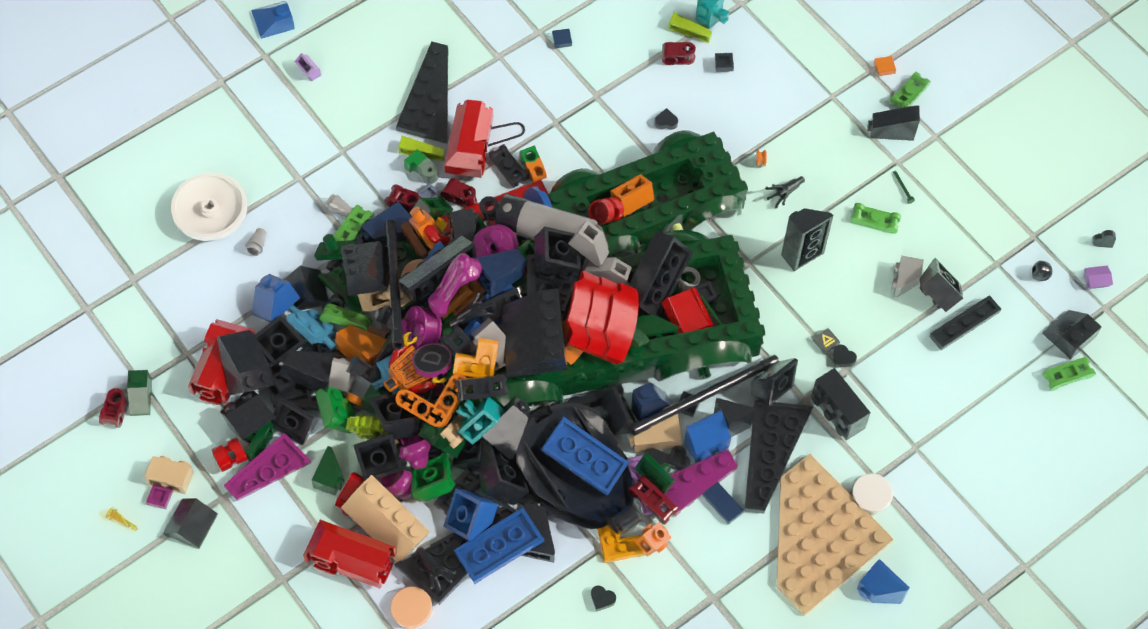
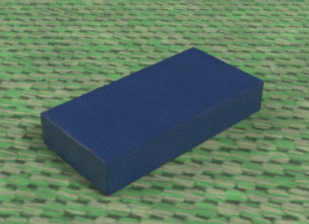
M719 482L711 486L702 495L728 525L744 513V509Z

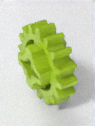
M360 414L347 419L346 430L355 433L360 439H373L389 434L388 431L383 429L376 416Z

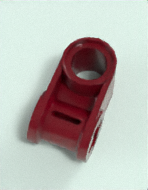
M665 42L662 44V63L665 65L693 64L696 59L694 54L696 51L695 45L691 42Z
M451 178L441 191V196L446 201L463 208L477 204L475 188L458 179Z
M394 184L391 187L392 191L384 199V202L389 207L399 202L410 213L420 197L417 192Z
M113 388L108 391L103 408L99 414L100 425L110 424L115 425L116 428L122 426L128 400L121 389ZM121 397L118 402H113L116 398Z

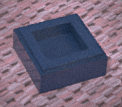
M569 28L552 31L555 49L572 46Z

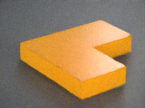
M479 338L476 356L456 353L453 374H462L468 377L492 376L494 374L499 341Z
M608 526L597 529L605 563L645 556L635 542L641 535L620 538V534H616Z

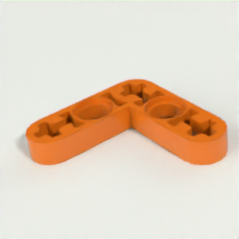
M462 374L452 375L435 405L406 389L400 390L397 393L396 402L400 407L427 423L442 428L447 425L460 403L457 400V395L449 390H455L457 387L456 379L466 377ZM408 395V398L414 401L413 405L404 402L402 396ZM448 395H452L454 398L451 406L444 404V399ZM421 403L427 405V411L424 414H419L417 411ZM431 412L436 415L441 414L442 422L438 421L436 423L437 419L430 416Z

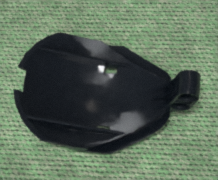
M560 403L549 406L552 414L536 424L534 418H531L525 426L518 445L516 463L534 496L546 508L548 514L582 528L600 529L608 526L618 535L640 521L638 513L632 507L633 496L628 492V488L632 485L628 465L606 496L541 451V448L564 416L622 458L628 459L620 449L618 441L598 410L579 403ZM557 490H560L562 492L565 499L561 497V494H559Z

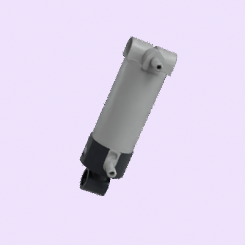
M511 194L504 195L501 202H497L492 196H486L479 203V208L485 219L489 221L495 220V224L510 228L516 237L521 236L534 240L535 235L544 226L575 233L586 220L603 232V229L597 225L596 220L531 202L528 199ZM494 206L492 210L486 211L488 207ZM588 258L585 259L584 265H583V267H582V270H583V271H584V268H585V265H586V262H587Z

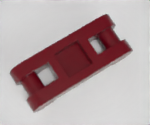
M641 476L637 480L638 483L628 488V492L651 511L663 525L667 524L670 521L669 518L679 512V508L645 476ZM643 488L647 490L645 493L641 491ZM663 505L667 508L665 512L660 509Z

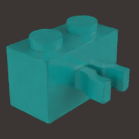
M697 0L695 20L700 25L710 29L717 20L725 24L729 20L727 16L730 12L723 9L724 0Z
M490 397L483 400L477 407H474L472 401L466 400L464 406L468 409L460 405L456 411L460 415L465 416L462 419L458 433L472 445L500 420L503 408Z

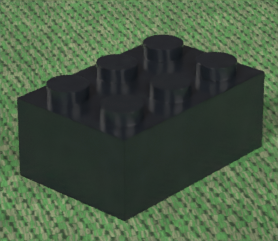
M833 368L815 380L811 395L812 401L822 409L825 418L834 424L836 432L847 441L866 428L871 412L839 372Z

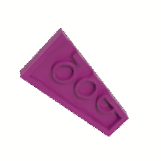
M284 433L226 482L224 488L239 501L311 464V460Z
M729 449L671 474L676 481L665 496L679 508V512L675 517L683 509L693 504L711 486L717 482L720 483L737 469L738 465Z

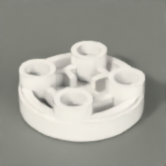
M865 474L854 483L851 496L860 508L866 510L870 515H876L890 505L893 498V489L888 480L881 475Z

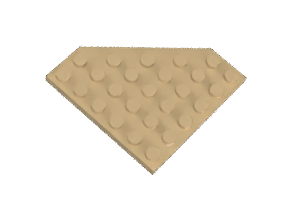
M811 454L802 459L780 479L776 587L805 617L894 540L866 510L856 504L854 498Z

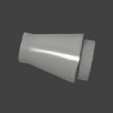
M334 194L330 195L325 204L329 211L345 217L353 209L339 195Z
M257 228L255 233L245 243V251L249 255L258 256L263 252L267 232L262 228Z

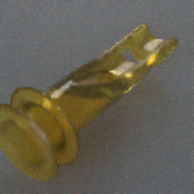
M111 507L108 510L106 518H109L110 521L114 519L128 528L131 526V529L134 531L138 530L135 524L129 522L122 514L118 513L117 508Z

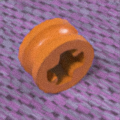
M756 150V166L760 164L766 166V150H763V152Z

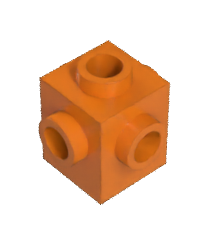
M660 522L654 526L650 523L641 530L643 535L635 540V542L648 557L655 551L660 553L668 547L666 542L672 537Z

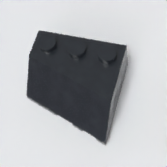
M378 241L356 245L348 244L341 247L348 296L388 290V252L385 245Z

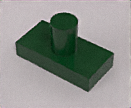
M327 234L323 237V242L319 243L314 257L317 261L342 259L341 247L355 243L353 240L336 241L333 234Z
M272 422L261 427L257 433L254 432L243 439V441L250 443L245 451L250 462L265 450L276 430Z
M648 453L642 456L634 468L664 495L668 493L676 481L669 475L671 472L670 465L665 462L659 465Z

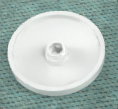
M203 173L188 179L177 189L172 199L171 213L176 226L185 235L202 241L217 240L230 235L241 225L247 213V199L243 188L233 178L220 173Z

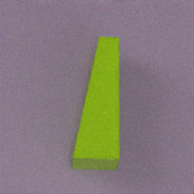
M675 12L673 13L668 24L669 30L710 43L712 31Z
M403 135L401 136L398 146L399 154L411 155L418 149L428 159L444 161L445 149Z

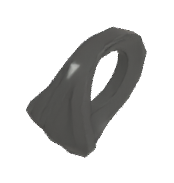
M688 266L685 267L683 273L693 274L695 281L689 284L680 278L676 285L679 292H684L691 287L694 288L699 285L700 274L696 269Z

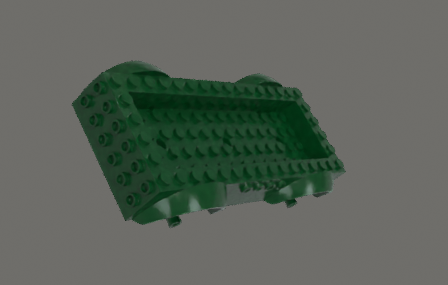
M674 230L665 233L674 236L693 252L686 267H692L699 272V285L707 281L711 282L718 295V299L708 304L724 325H718L706 308L713 323V326L710 328L651 339L641 347L629 348L624 361L620 364L611 363L583 351L573 364L567 361L568 370L509 377L505 381L508 395L490 398L502 408L515 396L526 403L544 401L558 403L562 402L563 397L566 395L605 388L611 384H625L649 378H655L660 382L694 369L698 370L699 379L703 380L704 376L706 379L711 377L708 366L729 362L751 363L752 357L759 356L761 345L764 344L765 328L759 322L760 312L758 307L755 308L754 292L753 290L750 291L748 286L750 285L749 276L743 270L745 268L744 260L738 254L740 251L738 241H734L733 234L710 239L704 234L691 230ZM651 239L639 247L634 254L616 257L631 267L627 280L629 284L632 280L631 273L633 271L636 272ZM688 272L683 273L680 277L681 280L689 284L695 281L694 275ZM527 275L511 284L514 288L521 285L523 297L527 296ZM675 287L671 297L681 293L677 287ZM638 311L637 317L645 315L642 312ZM663 311V313H662V315H661L660 318L666 320L665 317H664V311ZM453 312L445 319L441 317L442 329L438 342L451 351L453 360L451 368L447 373L443 374L447 378L446 382H444L445 386L452 375H454L455 355L454 351L442 337L446 334L449 335L453 331V327L449 323L450 320L456 317ZM468 323L459 324L458 326L464 331ZM459 336L453 341L456 345L458 344ZM506 366L498 370L494 368L493 375L507 374ZM498 382L493 383V389H498ZM471 385L468 386L466 392H472ZM452 389L449 390L450 392H453V393H455L456 395H457V393H458V392H456L455 390H452ZM448 395V403L451 406L454 398L452 395ZM486 398L470 399V401H472L474 407H477ZM461 400L458 404L456 410L454 411L455 417L459 414L456 411L460 405L463 406V408L468 409L464 406L466 400Z

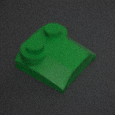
M334 387L316 391L315 394L323 426L349 434L353 433L346 430L347 419L356 416L353 403L342 397L340 390Z
M447 453L428 460L425 468L414 469L411 467V492L415 499L423 502L430 501L433 498L451 492L455 485L451 477Z

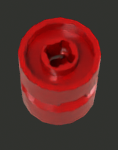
M616 197L595 200L589 206L590 219L596 220L597 225L618 221L624 214L623 203Z
M237 437L227 441L226 446L219 445L211 449L221 472L232 468L234 463L239 465L248 460ZM229 451H233L234 456H232L231 458L228 454Z

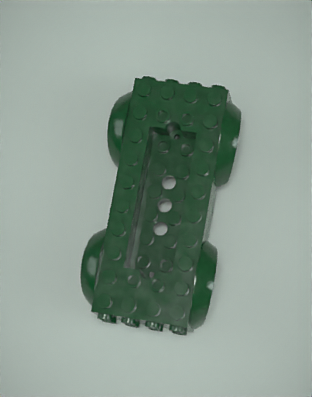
M681 130L662 139L651 155L602 174L588 168L573 170L558 179L550 193L547 194L552 208L590 218V204L595 200L611 197L610 191L640 174L652 182L654 201L648 203L649 208H639L631 215L623 216L618 221L599 225L603 229L608 243L609 254L606 257L608 258L614 257L613 255L623 251H637L640 245L653 238L656 231L666 233L677 223L681 224L683 230L692 231L707 219L712 222V220L714 221L717 218L716 215L727 211L736 210L738 212L737 216L741 215L746 201L748 186L740 178L737 166H734L731 162L729 152L723 148L722 139L717 137L714 131L701 135L690 130ZM659 194H664L667 200L659 202L656 197Z

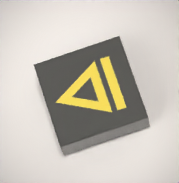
M829 328L813 338V342L824 354L840 344V340Z

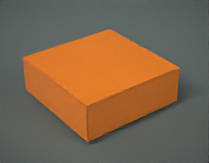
M892 56L874 59L878 76L896 74V67Z

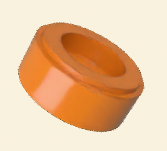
M350 392L347 393L345 399L363 407L362 398Z

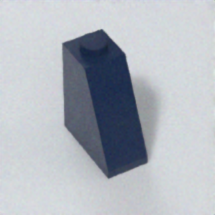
M399 202L362 225V237L366 240V243L379 241L383 245H387L385 222L388 220L396 222L397 243L406 240L401 231V225L405 222H408L415 234L416 232L409 222V219L412 217Z
M518 249L475 258L482 267L478 280L490 297L495 296L523 277L525 267L527 266L526 257Z
M651 382L634 389L632 392L631 411L637 421L648 418L672 405L666 392Z

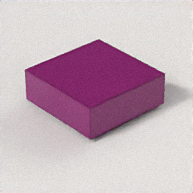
M153 484L146 501L147 505L166 510L173 490Z

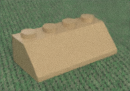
M372 475L341 507L371 538L395 546L396 556H391V558L396 563L400 560L403 561L430 532Z

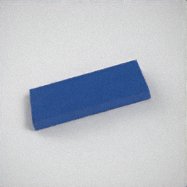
M564 416L541 448V451L606 496L629 463Z
M522 507L453 551L475 585L544 542V538Z

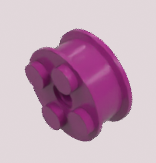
M500 224L483 228L476 234L473 240L477 257L519 248L515 233L510 228Z
M420 306L411 307L402 320L403 335L411 332L408 336L410 341L417 337V341L409 344V347L413 346L417 349L425 344L439 342L442 329L441 318L435 315L430 307L425 310Z

